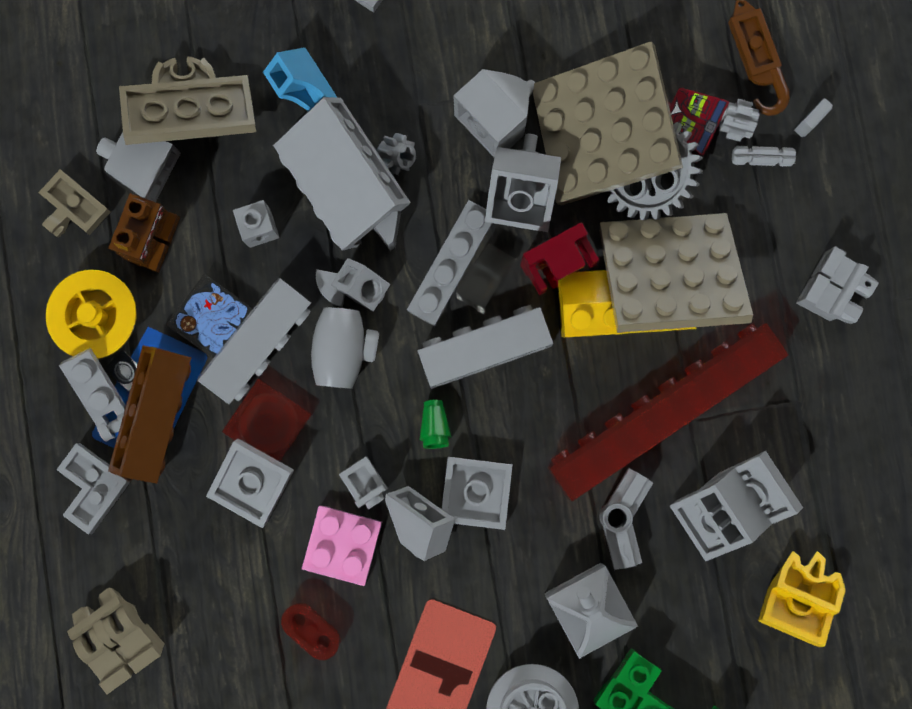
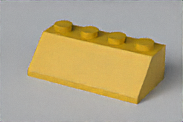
M606 270L574 272L558 280L562 337L696 329V327L617 333Z

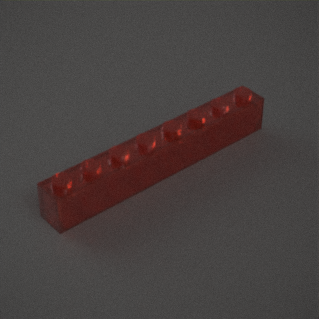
M754 323L748 325L737 333L740 339L731 345L725 341L711 350L712 358L704 363L701 359L696 360L684 369L687 373L685 376L677 381L673 376L659 385L657 388L660 390V393L651 399L646 394L632 403L631 407L634 409L632 412L624 417L621 413L616 414L604 422L607 427L605 430L597 435L594 431H591L577 441L580 447L571 453L564 449L552 457L550 460L553 465L548 467V470L568 500L574 501L787 357L789 354L768 324L764 323L758 327Z

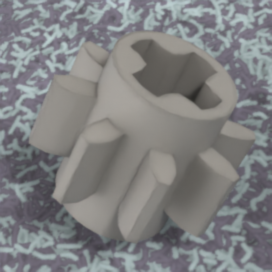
M395 133L393 138L384 136V140L377 148V153L389 171L396 175L399 174L400 169L409 171V167L413 165L416 159L415 143L408 141L406 135Z

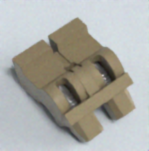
M108 588L99 594L98 600L101 607L96 611L86 606L72 614L74 627L67 631L70 639L73 640V647L78 657L92 669L100 680V687L106 694H109L131 678L133 672L135 674L159 658L165 644L148 624L142 622L135 606L125 601L121 594L112 588Z

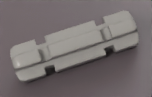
M736 146L732 151V163L735 165H745V163L749 162V165L775 166V164L779 163V166L790 167L795 164L796 150L794 148L782 147V150H779L778 147L752 146V149H748V146Z

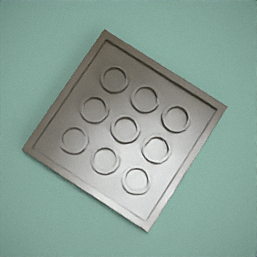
M652 41L534 83L533 96L546 155L561 157L559 179L555 194L558 205H565L683 168L655 45Z
M727 213L668 217L658 220L640 219L600 222L599 231L617 333L746 324L752 322L753 311Z

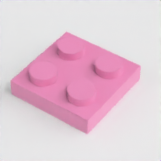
M319 505L302 570L365 586L382 521Z

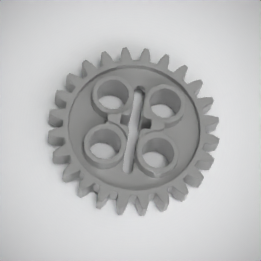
M676 122L673 125L683 168L671 171L674 176L673 186L665 190L661 186V177L664 175L661 174L642 180V190L636 196L630 192V184L607 191L612 192L607 200L608 203L619 201L617 206L618 212H623L629 207L628 217L634 218L639 211L641 220H647L650 212L653 218L658 220L661 217V210L667 216L673 215V204L682 209L684 205L681 198H693L688 188L689 186L697 187L700 185L692 178L693 175L703 172V170L694 167V163L702 160V156L692 155V151L699 145L696 142L687 143L692 135L691 132L686 131L679 134L682 124ZM651 180L653 187L655 188V196H651L650 194Z

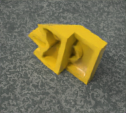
M792 551L767 590L758 621L819 648L825 647L833 616L839 614L846 591L841 573L835 572L829 577L824 575L826 559L818 551L812 556L806 566L801 564L800 556Z

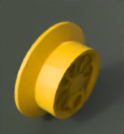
M100 270L79 271L65 278L53 290L46 307V325L55 344L71 356L91 348L97 359L115 353L128 341L134 330L137 316L134 297L126 284L116 276Z

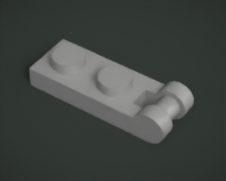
M89 348L62 361L59 367L97 426L101 438L107 442L115 438V433L119 432L126 405L94 352ZM114 411L117 419L109 422L106 414Z

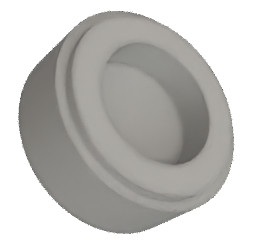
M367 329L363 361H375L379 333L376 330Z

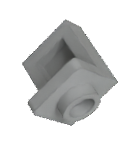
M367 456L339 474L354 497L358 508L366 505L370 509L385 499L382 493L388 488Z

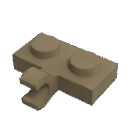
M61 169L38 192L57 208L42 224L56 237H60L66 231L70 220L90 235L110 214V211Z

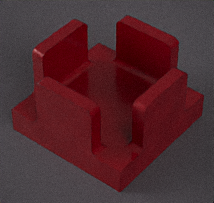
M582 222L523 254L520 266L525 275L531 279L539 295L546 292L547 286L538 270L542 271L551 289L558 288V280L574 272H579L578 270L585 266L584 259L590 268L598 263L599 258L587 239L588 232Z

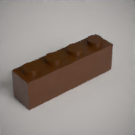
M142 346L108 472L124 478L157 484L159 476L165 468L164 457L167 446L172 441L174 435L173 424L175 416L182 406L181 394L184 383L188 380L191 373V357L159 348Z

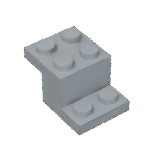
M766 451L719 472L699 490L676 500L670 505L705 561L753 543L773 523L796 515L803 509V506Z

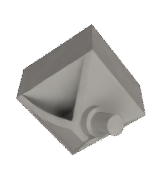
M482 69L454 94V116L495 158L497 147L510 149L524 136L529 97L533 92L535 82L533 80L524 81L519 77L502 72Z
M525 134L524 145L521 150L496 148L484 222L548 232L559 179L561 157L538 154L535 151L537 135Z
M602 563L544 593L579 659L638 627L609 571Z

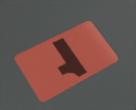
M436 600L427 601L386 709H467L496 631L495 624Z

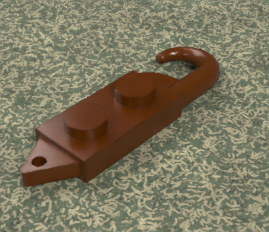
M735 0L733 15L728 24L749 80L757 85L767 86L773 84L778 98L777 103L772 107L762 105L758 99H754L753 104L761 114L767 116L777 115L785 110L790 100L789 89L781 70L782 64L761 8L755 9L746 0Z

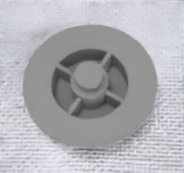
M525 664L510 669L495 682L489 693L486 709H579V704L572 686L559 672L544 665Z

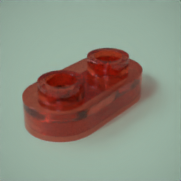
M296 603L287 608L283 613L281 619L283 630L313 658L327 660L338 651L340 647L339 633L309 605ZM302 614L305 617V624L298 625L294 620L295 615ZM327 636L330 640L329 646H321L319 644V637Z

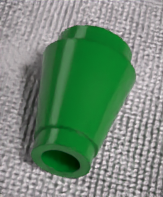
M425 401L419 440L423 441V448L427 449L448 447L449 439L452 436L443 401Z

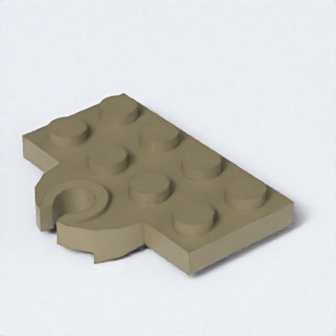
M187 57V66L190 73L185 76L177 75L178 67L175 58L169 59L163 64L158 61L153 70L152 84L119 86L125 145L256 132L248 75L216 78L212 66L205 58L199 60Z

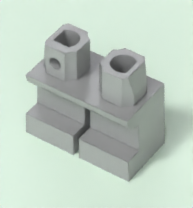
M835 246L824 253L812 274V278L807 282L796 304L829 321L839 319L853 324L858 321L863 312L861 306L850 301L854 292L865 299L869 298L874 293L879 282L866 273L869 268L868 266L855 263L845 256L846 252Z

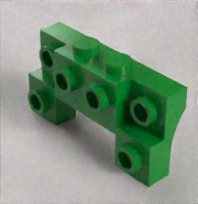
M630 648L619 667L602 686L593 700L600 709H674L649 692L662 670L639 655L632 648Z

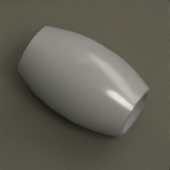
M323 308L315 327L311 350L312 370L316 385L353 388L363 361L364 328L360 311L344 308Z

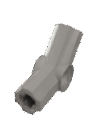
M630 468L626 470L608 503L603 506L599 514L615 570L633 567L642 563L632 521L653 482ZM619 508L624 516L623 522L618 526H611L608 522V514L611 510Z

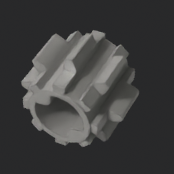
M738 99L737 103L729 102L720 122V131L727 132L726 138L741 141L744 137L749 139L752 137L759 118V110L752 108L753 102Z

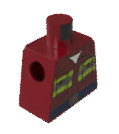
M679 88L672 102L668 101L673 125L676 122L682 124L679 134L686 131L692 133L687 143L696 142L699 145L692 151V155L703 157L729 101L685 88Z

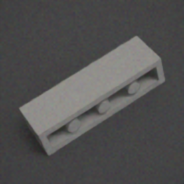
M278 278L198 376V382L228 404L233 399L240 401L250 388L247 382L255 373L257 376H260L269 365L270 360L267 357L274 348L280 351L291 337L287 332L294 323L300 326L311 311L307 307L311 302L281 278Z
M531 305L514 310V316L502 320L501 316H496L483 322L484 327L472 331L469 326L454 331V337L441 341V338L437 337L423 342V348L417 351L430 388L442 386L551 347L553 341L541 308L532 309Z

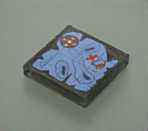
M203 274L169 320L167 326L211 358H214L253 308L209 276Z

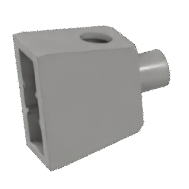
M123 132L117 143L108 138H102L96 150L98 155L108 159L104 168L108 174L140 197L154 202L157 201L181 154L173 144L166 141L125 145Z

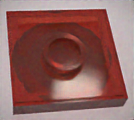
M257 379L222 432L234 441L240 439L281 462L312 414L261 379Z

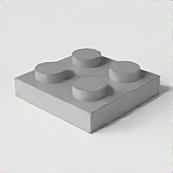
M236 439L233 441L206 497L263 528L277 505L294 469L242 440Z
M448 457L442 510L455 519L454 524L505 530L513 464Z

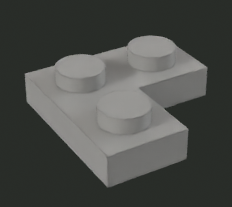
M76 443L57 468V471L82 488L63 516L87 534H93L131 480L108 472V463L81 443Z

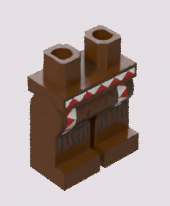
M130 193L108 249L115 251L132 264L159 273L169 246L153 238L171 243L180 216L167 211L163 205Z

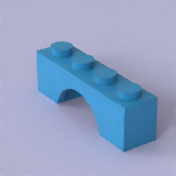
M306 48L277 52L263 71L279 98L293 101L307 112L323 97L337 98Z

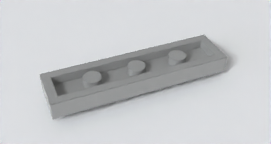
M468 200L407 308L408 312L436 326L493 224L484 222L485 208Z

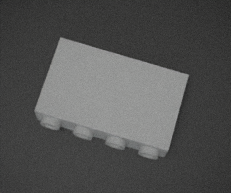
M323 97L273 145L279 154L280 161L290 170L296 180L297 187L307 196L313 205L314 213L324 222L330 231L331 239L341 250L358 247L362 243L360 239L392 212L403 210L411 203L341 98Z

